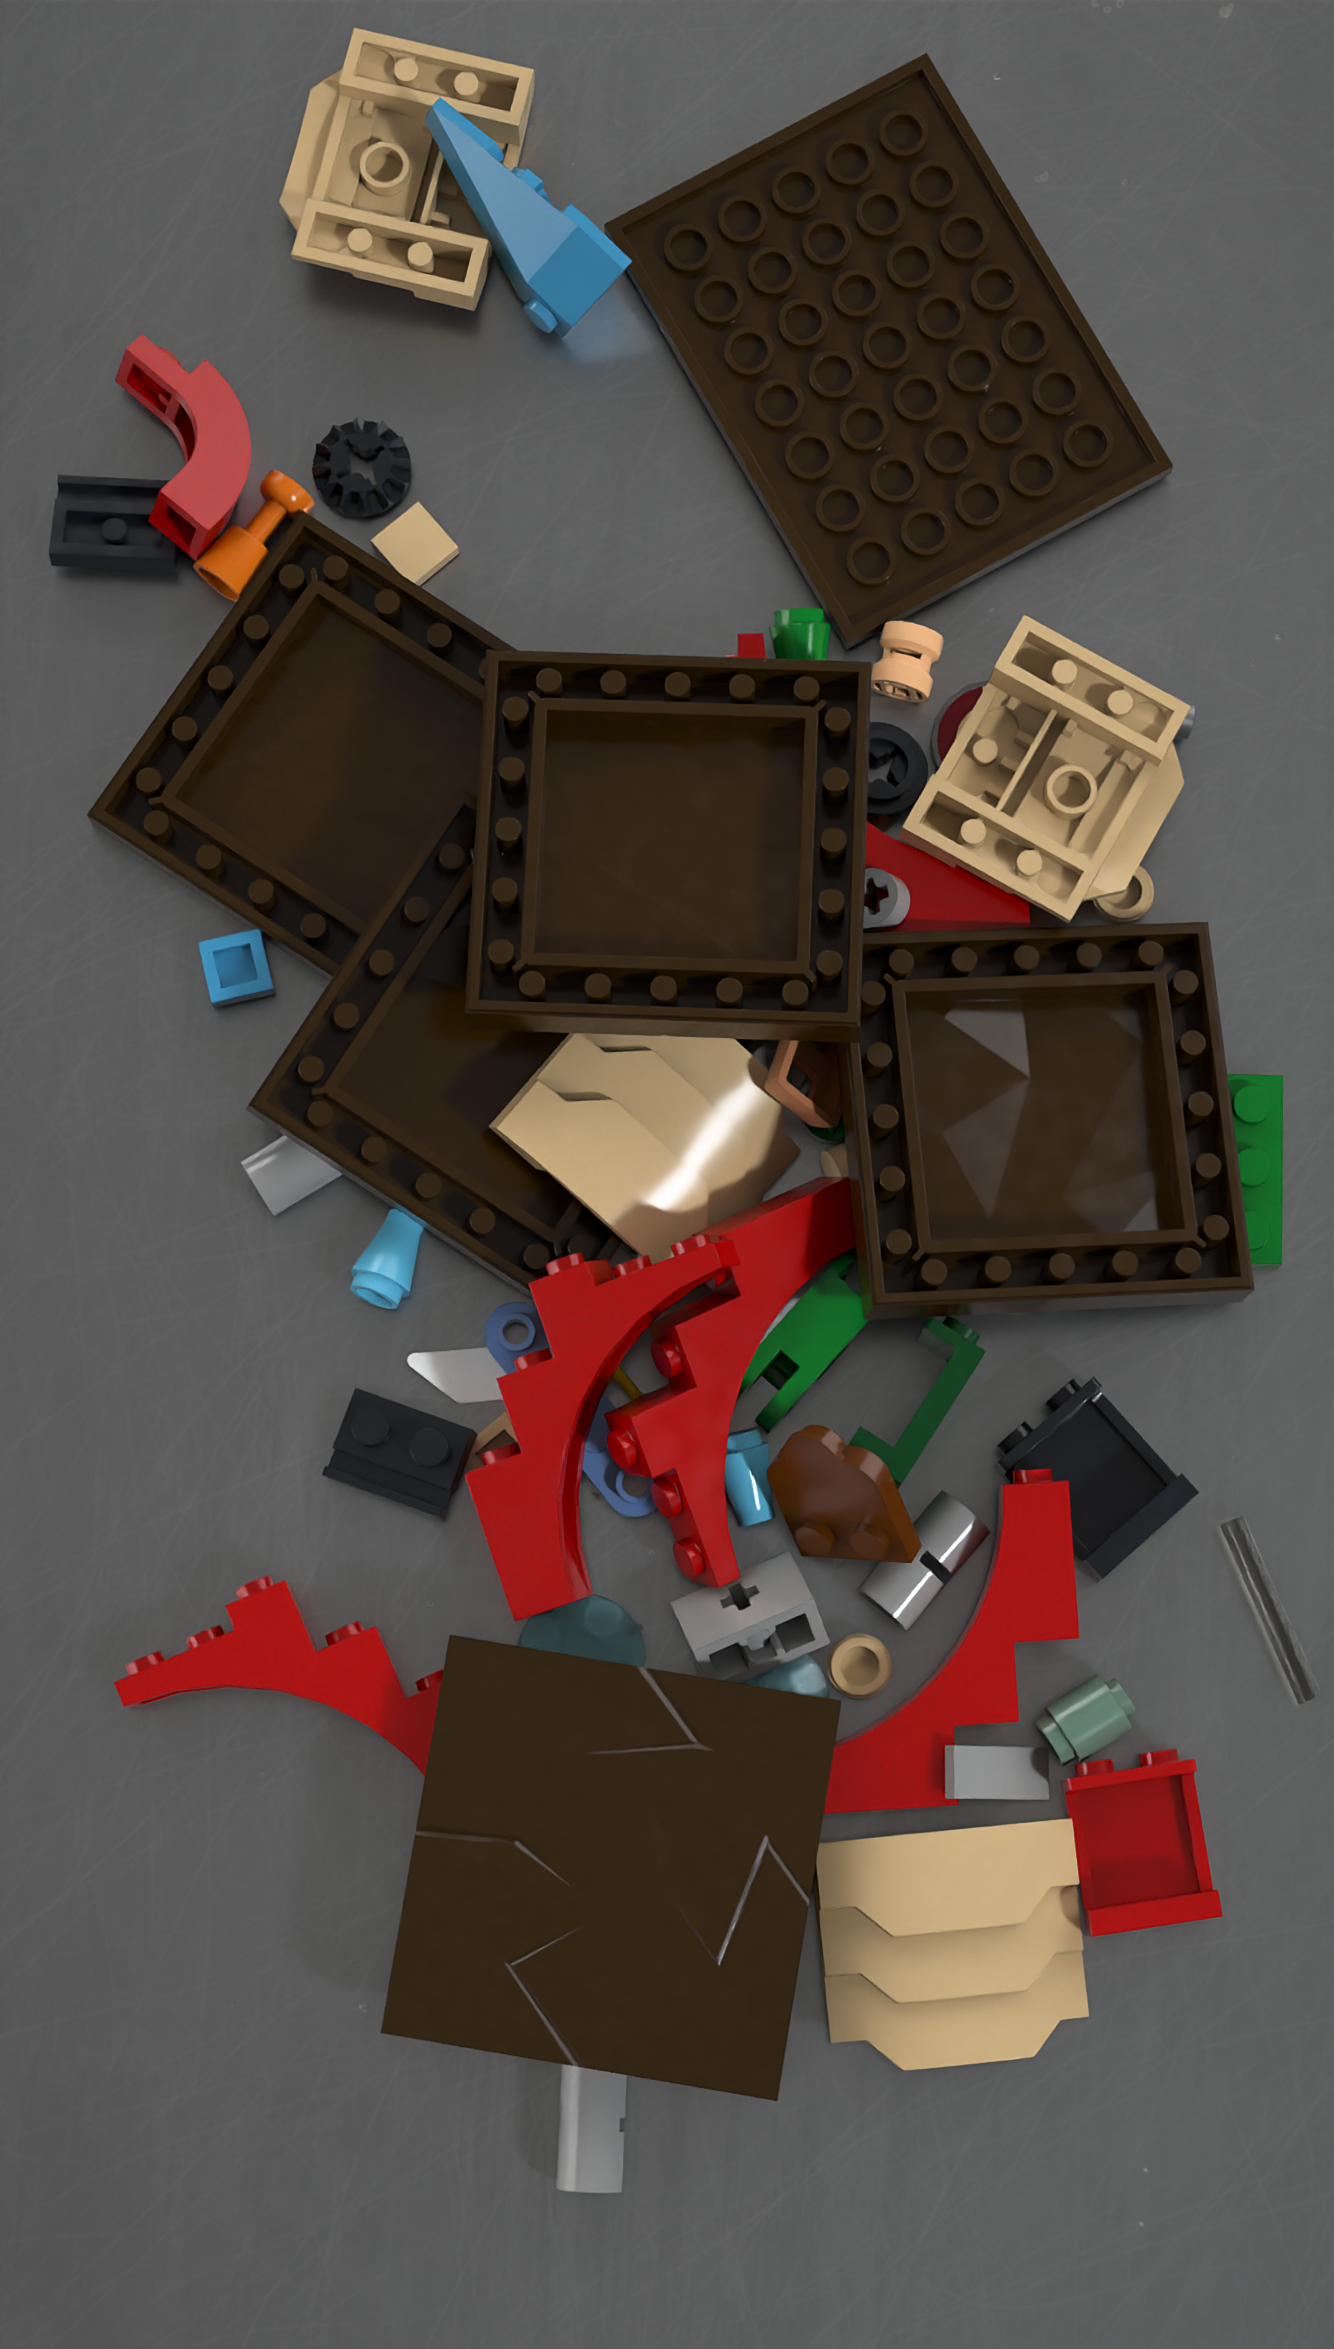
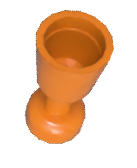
M272 469L262 480L260 492L266 502L246 528L242 529L238 526H231L193 564V568L203 580L233 602L238 601L269 557L270 553L264 544L285 517L295 520L301 510L308 514L315 506L313 498L307 491L280 471Z

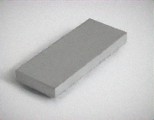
M945 1745V1799L1049 1800V1748Z

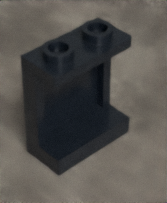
M1095 1377L1090 1379L1083 1387L1073 1378L1045 1403L1052 1412L1047 1419L1035 1429L1027 1421H1024L997 1445L1005 1456L997 1462L994 1468L1008 1484L1013 1483V1471L1047 1468H1052L1053 1481H1069L1074 1558L1098 1583L1191 1501L1199 1491L1182 1473L1177 1476L1101 1392L1102 1385Z

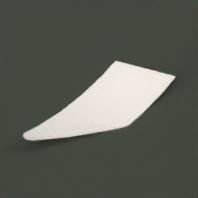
M487 1347L412 1353L408 1356L407 1362L410 1367L459 1404L503 1400L496 1378L507 1374L490 1354Z

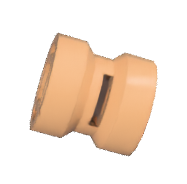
M904 621L885 622L879 642L884 651L881 660L874 663L872 667L871 688L880 694L902 701L920 703L927 701L933 679L929 674L932 663L939 659L945 639L936 631L915 623Z

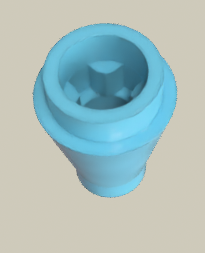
M391 1209L384 1224L350 1270V1274L354 1277L350 1286L351 1292L373 1305L387 1309H396L401 1298H406L410 1294L419 1240L424 1227L397 1209Z
M759 1427L728 1433L724 1473L725 1495L735 1513L739 1527L760 1523L776 1517L772 1504V1489L767 1480V1469L770 1466L769 1441H762Z

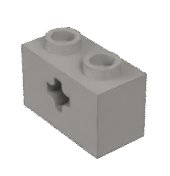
M790 1551L741 1571L740 1578L719 1588L707 1586L670 1602L701 1676L705 1678L741 1683L830 1644L814 1598Z

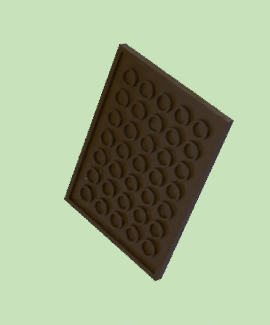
M927 53L604 224L605 235L632 260L626 271L846 649L882 631L885 622L900 621L1172 472L1173 464Z

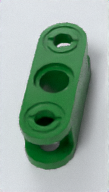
M850 1249L843 1252L759 1344L743 1376L736 1403L761 1377L765 1378L778 1390L754 1420L768 1434L782 1422L872 1321L863 1320L861 1296L843 1281L847 1277L845 1275L846 1272L857 1260V1256Z

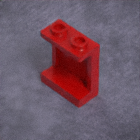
M1177 1748L1138 1754L1140 1767L1115 1771L1113 1758L1074 1764L1076 1777L1061 1780L1067 1819L1072 1818L1079 1875L1078 1888L1086 1936L1095 1937L1223 1917L1219 1891L1213 1890L1194 1779V1772H1197L1195 1759L1179 1761Z

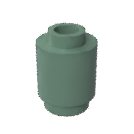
M1096 1674L1044 1708L1046 1715L1034 1722L1054 1757L1062 1766H1065L1074 1759L1079 1763L1083 1762L1132 1730L1127 1716L1136 1710L1130 1698L1115 1678L1105 1684Z

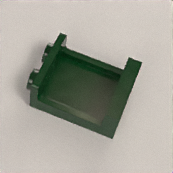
M947 1316L943 1323L930 1317L917 1340L918 1344L942 1358L946 1362V1366L895 1446L892 1447L861 1426L847 1445L864 1448L878 1456L890 1470L898 1490L986 1353L985 1350L976 1345L980 1336L974 1330L950 1316Z

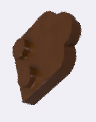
M808 1425L801 1431L793 1433L768 1467V1483L801 1556L912 1563L921 1549L922 1544L886 1464L874 1453L864 1448L846 1446L842 1438L831 1429L821 1425Z

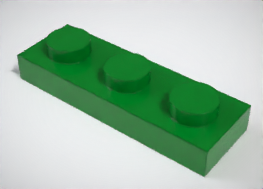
M1227 1074L1251 1266L1279 1268L1282 1265L1283 1075Z

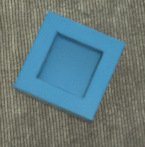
M253 929L198 942L210 999L214 1008L275 994L260 930Z

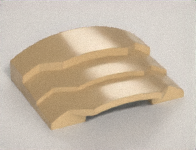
M354 28L343 69L310 89L296 149L279 201L281 209L297 231L291 253L292 259L353 273V277L411 290L416 298L475 311L490 269L494 250L424 120L431 106L441 97L496 142L504 154V160L501 163L512 170L518 166L535 87L534 69Z
M1024 615L995 664L988 684L938 771L930 777L903 824L899 838L953 868L957 864L1011 895L1015 893L1061 920L1070 923L1082 901L1124 893L1183 788L1185 782L1173 739L1191 706Z
M569 1033L489 1126L535 1169L548 1172L632 1248L629 1253L634 1258L649 1255L652 1265L674 1257L671 1245L691 1238L692 1234L760 1204L763 1200V1195L801 1152L799 1147L784 1132V1105L764 1089L769 1071L737 1040L731 1038Z
M1072 1818L819 1843L813 1877V1891L829 2043L866 2040L902 2071L1032 2058L1035 2057L1060 2020L1089 2017L1082 1956L1084 1948L1076 1885L1079 1884Z

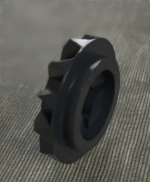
M357 416L352 422L341 426L333 425L329 434L321 443H316L312 466L313 479L321 497L334 509L352 516L376 515L395 505L407 490L412 472L409 451L403 437L398 436L383 421L378 423L365 421ZM349 448H352L354 453L358 452L363 458L378 455V458L372 462L376 485H373L369 478L365 479L359 472L351 476L348 474L345 476V473L351 468Z
M870 722L869 764L875 767L882 762L886 763L891 758H893V761L886 776L889 783L880 778L872 783L868 781L867 817L877 814L887 815L891 819L898 812L908 807L913 808L927 783L928 763L921 746L908 732L883 722Z

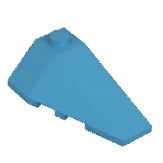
M440 97L431 106L424 120L516 293L526 302L523 306L525 314L544 332L550 333L552 330H555L563 338L616 282L631 264L632 260L572 204L563 212L553 206L548 195L543 190V181L528 168L525 171L517 167L510 170L501 162L504 160V154L496 142Z

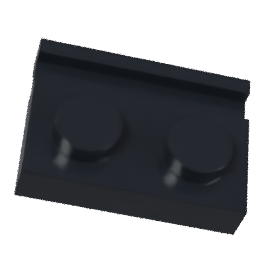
M58 475L57 499H55L49 545L51 566L176 572L179 547L148 522L159 491L170 480Z
M355 1388L332 1447L335 1450L328 1467L325 1466L322 1475L330 1480L445 1521L448 1513L446 1511L452 1493H456L478 1433L473 1429Z

